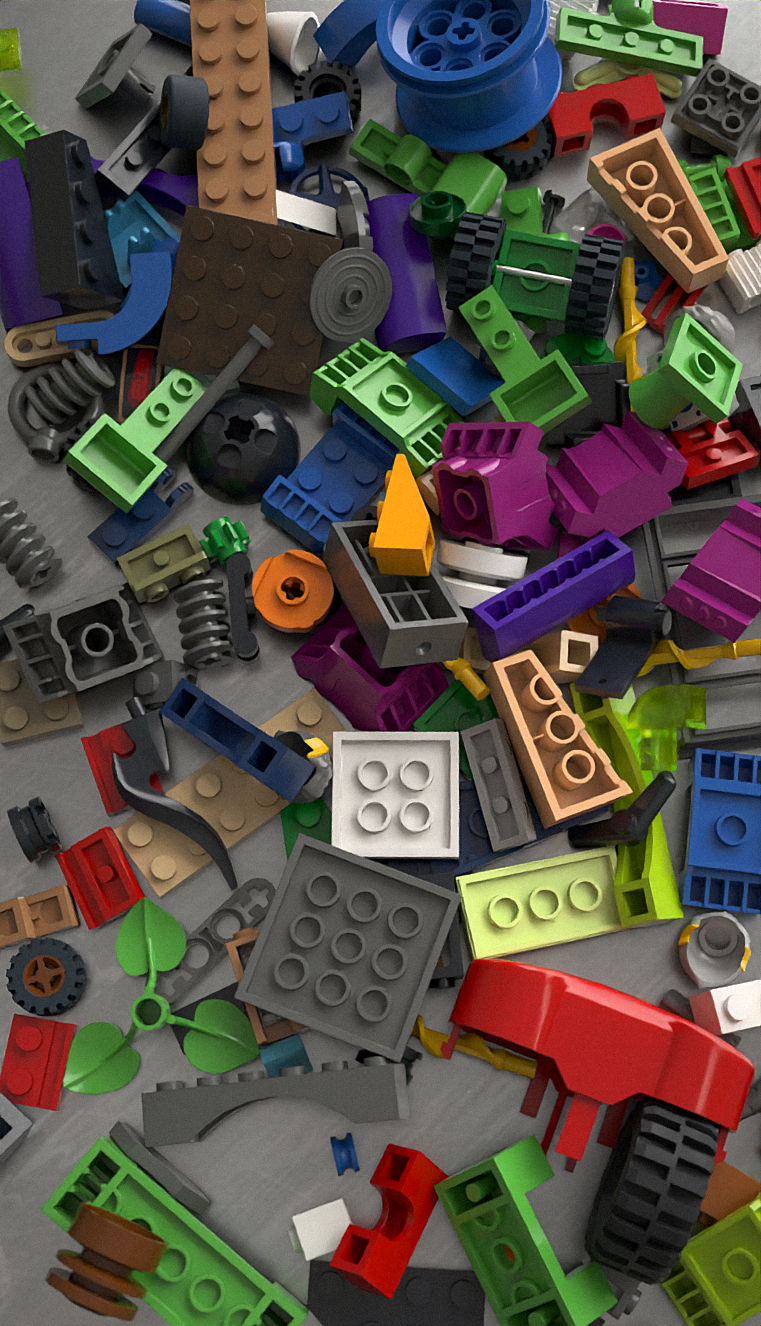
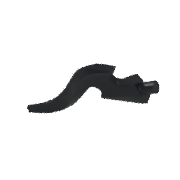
M140 697L128 700L125 705L132 720L122 725L126 735L136 746V752L128 759H120L115 753H112L113 778L121 798L137 812L176 829L199 844L217 864L231 891L237 889L238 885L234 867L228 850L218 832L202 816L150 786L149 781L152 776L156 774L168 775L170 772L163 717L159 712V708L147 712Z

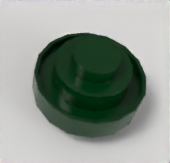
M445 191L429 192L410 204V224L413 229L432 239L447 238L451 233L458 230L462 216L467 212L466 204L462 198Z

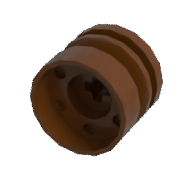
M81 1203L67 1233L76 1242L81 1244L83 1249L81 1253L66 1249L58 1250L55 1257L59 1262L71 1269L72 1272L52 1267L49 1269L45 1281L62 1293L67 1300L80 1308L100 1316H110L132 1322L139 1311V1307L123 1296V1294L143 1299L148 1291L139 1281L131 1277L133 1271L136 1270L150 1274L156 1273L169 1243L157 1234L126 1218L97 1206Z

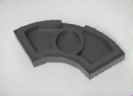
M342 181L337 219L342 228L344 249L358 247L373 252V237H370L369 223L365 218L369 216L365 197L355 181Z
M118 1121L109 1131V1137L122 1153L144 1170L178 1203L196 1215H202L211 1204L182 1172L154 1147H145L144 1139L126 1125Z

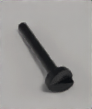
M547 190L542 199L547 205L543 219V233L545 234L550 232L556 208L563 207L566 201L564 197L552 194V190Z

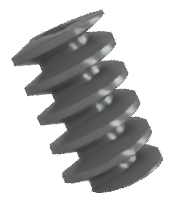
M89 348L90 354L88 356L79 349H76L74 354L78 363L75 365L67 358L61 360L65 369L63 374L54 367L49 369L53 380L51 383L42 376L38 377L37 382L41 389L39 392L29 385L24 388L32 408L47 425L53 426L54 423H63L66 420V414L73 415L78 412V405L86 406L90 403V395L94 397L100 396L103 393L102 386L110 388L115 385V378L111 370L93 348Z
M9 498L0 503V563L6 564L7 572L10 576H15V582L19 588H33L51 579L58 572L63 561L60 558L49 562L55 553L54 548L47 546L40 549L45 543L46 538L43 534L32 536L36 531V525L34 522L23 524L28 516L24 510L14 512L18 502L15 498Z
M203 579L192 581L174 593L175 602L179 604L176 614L182 620L178 628L179 632L184 635L180 641L181 647L187 651L183 655L184 664L190 667L208 669L226 665L234 660L233 657L223 656L222 653L233 648V643L220 640L221 636L231 632L230 626L218 625V621L228 617V611L219 610L215 607L226 602L225 595L213 593V591L224 586L223 580Z

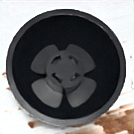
M235 392L223 395L186 438L185 457L193 480L206 494L228 504L252 505L261 502L262 496L279 474L287 479L297 468L301 458V443L293 420L280 405L259 394Z

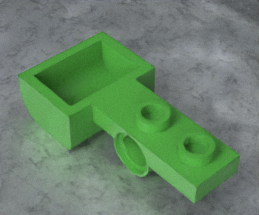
M372 119L367 121L349 148V155L411 193H417L418 197L432 191H445L459 196L464 200L467 212L488 215L507 184V177L503 170L476 152L456 153L447 166L432 156L431 149L420 138L410 134L401 138ZM458 230L454 231L449 236L455 239L456 233H458Z
M492 285L458 307L506 382L489 394L506 422H531L543 430L544 435L592 404L589 395L558 349L540 360Z
M174 367L121 426L104 413L69 450L63 461L127 514L167 467L153 452L207 388L185 369Z

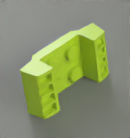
M761 1191L752 1202L694 1237L689 1238L676 1266L672 1267L671 1274L661 1283L689 1326H737L761 1312Z

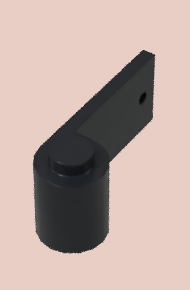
M614 595L606 611L605 627L607 637L574 684L575 692L599 695L602 699L608 697L623 699L662 636L667 635L670 631L672 615L670 611H667L666 605L661 601Z

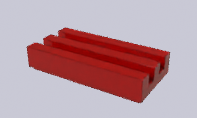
M668 273L641 313L646 318L645 325L662 335L666 327L663 324L685 292L679 285L657 318L651 317L675 282L670 273ZM708 285L694 290L683 307L694 306Z

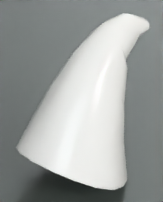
M313 12L268 13L269 52L285 63L297 76H299L302 70L308 73V66L317 62L320 47L313 37L320 26L317 16Z

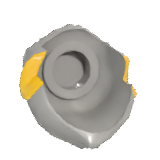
M715 910L714 912L693 916L688 925L683 929L678 942L682 966L685 972L701 989L713 988L733 982L740 973L745 972L751 956V950L749 949L751 944L750 936L744 927L738 923L737 918L726 911L719 912Z

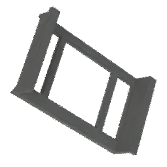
M761 494L672 506L635 528V530L643 531L656 601H661L671 588L668 568L689 565L701 550L665 554L660 527L727 518L742 498L761 508ZM666 605L667 611L671 612L672 623L669 633L663 635V640H673L683 650L676 610ZM680 662L668 663L682 735L676 743L679 760L691 758L695 748L724 752L761 748V722L699 730L692 692L760 683L761 668L689 678L688 670Z

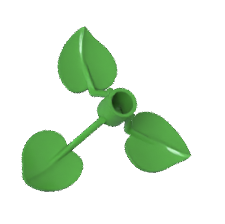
M148 898L140 899L127 913L116 941L117 960L125 973L131 976H140L149 972L148 983L144 989L145 994L139 996L131 1006L130 1015L133 1023L130 1025V1030L124 1038L120 1029L108 1022H93L83 1027L72 1040L63 1079V1087L68 1090L82 1094H104L126 1086L135 1077L140 1066L138 1053L128 1044L134 1039L139 1029L157 1030L166 1023L191 1029L184 1039V1052L189 1062L202 1072L210 1074L228 1072L256 1059L260 1054L259 1044L250 1020L232 1003L219 999L205 1000L198 1005L194 1021L171 1015L167 1000L160 995H155L154 988L157 980V970L170 971L179 965L186 953L187 938L184 929L176 918Z

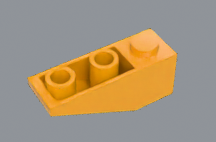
M396 454L393 469L388 470L386 473L385 501H380L378 504L377 532H372L370 535L369 553L371 557L376 558L380 574L428 576L436 545L430 517L405 455Z

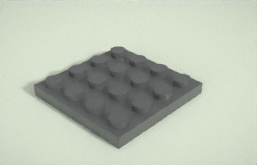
M299 833L234 998L400 1063L462 895Z

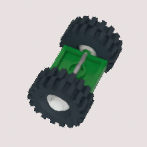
M472 212L463 214L462 221L458 225V233L455 235L454 248L450 256V266H448L447 293L445 296L446 308L461 312L458 307L492 285L508 311L512 314L563 323L565 325V333L600 340L605 339L618 291L625 241L585 234L581 244L507 230V223H505L506 219Z

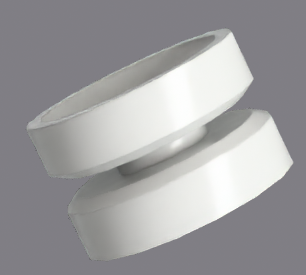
M440 539L436 561L441 566L459 571V575L451 573H440L458 605L467 608H474L510 587L496 583L497 579L507 581L523 579L528 559L521 555L503 551V548L492 545L485 546L472 541L463 543Z

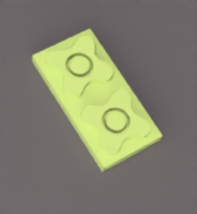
M615 845L455 877V892L462 895L458 906L470 960L497 958L632 929L622 928L613 884L618 859Z

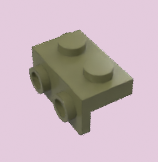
M189 524L117 557V561L138 603L146 600L149 603L158 601L169 593L168 589L181 583L185 585L189 582L200 580L205 576V572L211 569L205 551L202 550Z

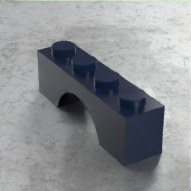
M183 678L159 711L162 715L291 802L316 767Z

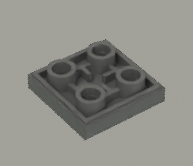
M709 59L672 114L670 122L736 158L761 119V86Z

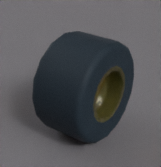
M170 74L164 80L160 101L159 125L161 129V142L165 147L199 150L204 145L208 128L209 90L207 82L200 77Z

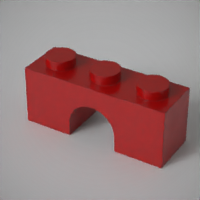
M653 73L643 76L631 75L622 81L605 85L597 83L584 90L571 93L559 92L555 103L545 115V123L549 122L551 126V151L553 157L588 150L594 130L592 126L593 121L608 119L615 122L620 127L626 141L640 137L658 128L661 129L666 110Z
M389 1143L369 1182L379 1191L382 1198L380 1219L371 1230L349 1224L329 1265L357 1288L391 1300L439 1199L434 1185L449 1176L421 1151Z

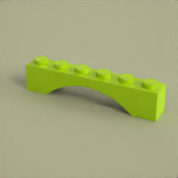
M576 682L570 684L575 711L586 726L584 729L598 749L602 748L611 761V767L621 781L625 780L633 791L625 798L613 803L614 811L616 813L621 809H628L653 781L633 686L631 685L623 699L610 697L602 699L599 695L575 692L574 684ZM660 811L648 827L647 836L640 844L634 847L618 845L617 871L613 889L622 928L650 927L684 918Z

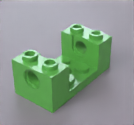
M535 1134L474 1162L434 1185V1188L501 1326H587L617 1304L618 1300L600 1264L597 1262H589L577 1267L566 1276L564 1275L525 1196L527 1192L555 1176ZM504 1244L513 1251L515 1262L509 1260L506 1256Z

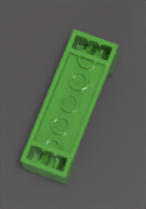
M100 1137L40 1209L66 1233L80 1204L87 1203L126 1218L165 1239L169 1245L156 1273L150 1274L134 1270L131 1277L139 1281L148 1290L142 1300L171 1326H300L308 1315L309 1309L277 1281L271 1284L143 1173L137 1164L122 1153L110 1137Z

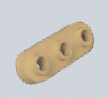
M98 310L19 325L7 333L4 347L9 359L20 367L57 362L64 358H76L74 354L76 349H68V344L65 346L58 345L56 325L101 322L112 318L114 315L108 311ZM91 340L92 348L99 353L98 341ZM24 346H32V350L30 352H20ZM89 348L79 349L87 356L90 354Z

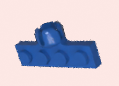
M345 91L272 109L276 182H285L284 171H290L291 180L296 179L305 171L303 151L306 145L354 133L348 97Z

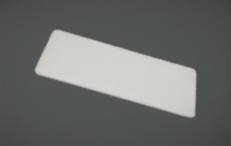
M276 190L277 218L336 235L335 208Z

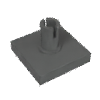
M140 23L113 41L75 97V100L87 109L114 93L119 86L138 102V105L143 106L152 96L149 93H154L156 87L145 80L131 66L153 33Z

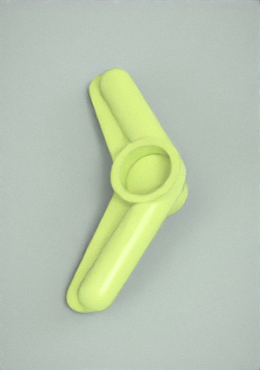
M604 59L578 72L574 76V89L580 91L597 83L605 85L622 81L631 75L643 76L653 73L659 93L672 99L680 97L682 83L681 80L667 71Z

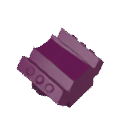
M627 410L621 428L603 424L602 430L595 436L571 449L562 448L556 466L546 464L548 491L551 501L555 503L553 512L568 533L591 537L596 533L599 536L608 530L615 537L619 538L672 507L668 492L681 485L688 462L660 429L647 425L639 418L636 412Z
M531 422L449 423L440 443L443 460L431 465L443 531L449 532L454 538L463 543L472 541L485 546L500 547L505 550H551L559 529L548 522L555 503L551 501L546 478L548 457L537 450L544 431Z
M743 498L736 504L725 521L717 528L661 600L665 605L733 643L738 640L761 610V508Z
M346 604L291 656L298 676L312 679L318 693L327 700L329 699L344 713L353 728L366 730L367 732H407L412 727V724L449 687L443 669L436 662L379 668Z

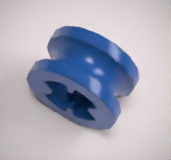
M346 1133V1137L342 1140L337 1139L336 1136L330 1137L338 1176L344 1175L346 1169H352L354 1172L360 1171L352 1133Z

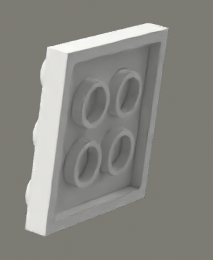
M333 732L332 846L366 859H459V732Z

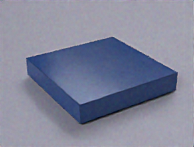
M451 336L411 356L405 366L464 417L492 401L489 394L506 383L500 377L489 373L482 366L481 361Z

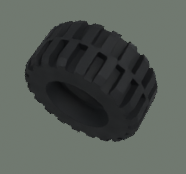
M653 1097L641 1098L636 1103L612 1150L589 1217L584 1247L592 1261L649 1285L662 1283L671 1274L672 1267L676 1266L680 1259L681 1252L686 1247L690 1238L694 1223L696 1224L702 1201L708 1189L709 1178L713 1171L718 1133L710 1120Z

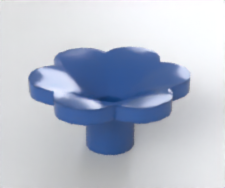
M634 260L635 286L638 287L635 300L648 303L663 280L656 273V267L651 261L645 260L639 263Z

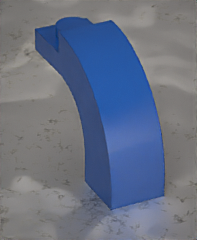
M344 0L326 17L313 37L330 64H333V61L340 62V65H357L371 45L377 41L376 21L384 0Z
M170 251L130 254L132 289L123 309L112 318L101 322L56 325L57 341L67 342L68 349L92 348L91 340H97L99 355H107L126 350L146 338L156 328L167 309L173 278L172 255Z

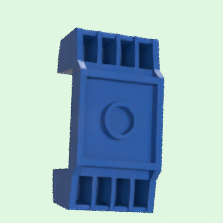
M344 401L332 412L333 425L287 479L279 474L264 493L261 500V513L281 526L314 552L321 553L322 558L324 557L331 523L351 521L358 509L367 505L370 506L385 488L386 473L391 469L396 454L400 450Z
M695 748L690 758L687 789L692 791L685 869L679 874L678 883L681 904L761 915V756Z

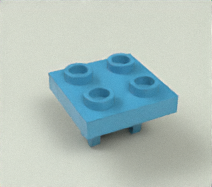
M137 190L126 202L119 200L116 202L115 207L104 212L121 286L126 293H128L132 286L130 254L149 253L156 239L164 242L167 236L180 242V236Z

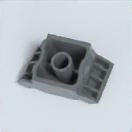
M128 582L2 626L38 704L72 692H79L143 668L144 665L164 657Z

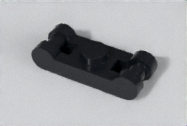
M236 553L229 557L226 565L232 640L239 661L250 665L258 661L260 657L257 638L250 628V621L257 620V611L253 596H248L247 587L253 582L254 574L249 558L242 553Z

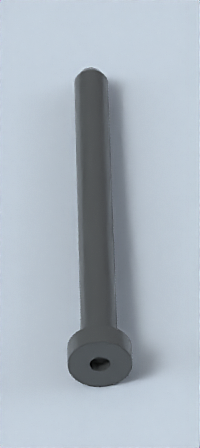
M255 324L247 331L252 335L153 452L164 463L168 461L261 349L265 347L269 350L275 342Z

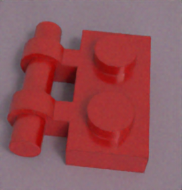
M724 418L717 424L712 420L700 423L697 428L687 431H671L666 435L667 439L688 462L682 479V483L687 490L758 466L760 454L740 430L731 432V424L727 418Z

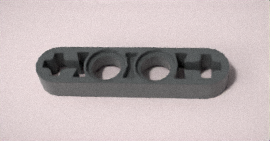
M263 878L250 879L187 937L186 951L192 945L200 944L207 948L209 958L201 968H192L187 965L184 955L179 965L185 972L192 975V978L185 982L184 978L180 975L172 984L175 992L171 996L166 993L160 994V996L167 1000L169 1005H173L183 998L229 954L225 943L234 941V937L225 939L217 934L216 924L221 917L226 915L236 917L240 923L239 931L258 926L265 920L276 893V889L271 882ZM253 888L259 892L266 888L269 891L265 896L268 901L267 906L263 908L259 904L254 905L248 911V914L254 917V919L247 923L242 913L232 906L240 901L241 906L244 908L252 900L249 892ZM157 970V978L162 975L164 978L168 979L174 973H176L177 970ZM149 975L147 976L145 987L147 986ZM156 982L155 988H154V993H155V995H157L155 991L158 990V988H159V985H158L157 982Z

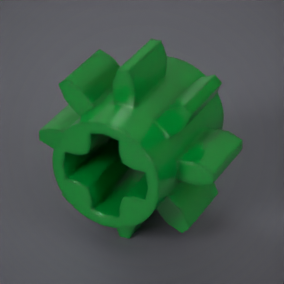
M221 517L212 521L203 529L202 532L205 538L200 540L199 543L202 550L205 551L209 563L218 559L220 565L226 567L227 560L233 554L242 553L247 555L248 551L245 545L251 541L241 520L232 525L228 517Z

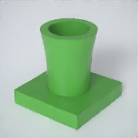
M685 313L674 321L658 369L634 380L630 384L629 399L631 405L643 422L656 429L665 428L690 403H693L717 424L729 414L743 364L692 317Z

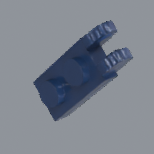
M172 466L165 468L156 482L127 514L118 508L87 536L89 541L115 567L120 566L117 557L143 545L174 516L173 512L187 501L194 491V488L188 482H184L169 494L165 502L158 496L177 475V471Z

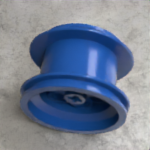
M384 0L376 21L378 55L385 72L397 84L396 107L399 117L408 132L423 140L428 146L441 151L474 153L510 143L535 127L555 103L562 83L561 59L553 42L547 37L550 25L548 0Z

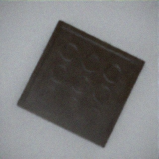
M187 205L156 363L218 376L252 335L247 331L255 324L275 343L269 350L263 347L235 381L309 396L312 375L317 369L324 335L317 329L310 315L308 302L310 286L320 266L330 256L341 250L343 239Z

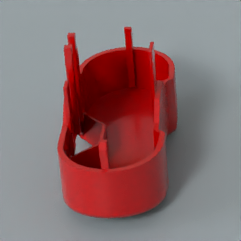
M493 958L474 959L469 964L448 1023L453 1025L448 1042L443 1041L440 1048L444 1059L450 1061L462 1030L467 1033L478 1034L487 1042L537 1061L538 1067L535 1077L530 1081L520 1113L533 1118L537 1117L549 1080H551L558 1095L540 1144L546 1156L567 1096L573 1098L555 1152L568 1156L564 1170L570 1173L574 1172L577 1160H582L599 1108L603 1104H607L609 1107L597 1143L612 1149L614 1148L630 1098L640 1101L641 1098L653 1097L710 1120L713 1126L718 1129L717 1152L713 1162L718 1164L724 1161L727 1152L723 1151L728 1133H736L755 1075V1066L739 1050L693 1022L645 1000L559 970Z

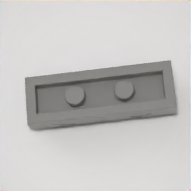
M494 718L461 731L493 852L504 851L537 840L504 720Z

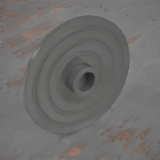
M346 248L330 256L316 272L309 291V311L317 329L328 338L339 342L356 341L370 334L383 320L391 302L392 280L388 267L377 254L364 248Z

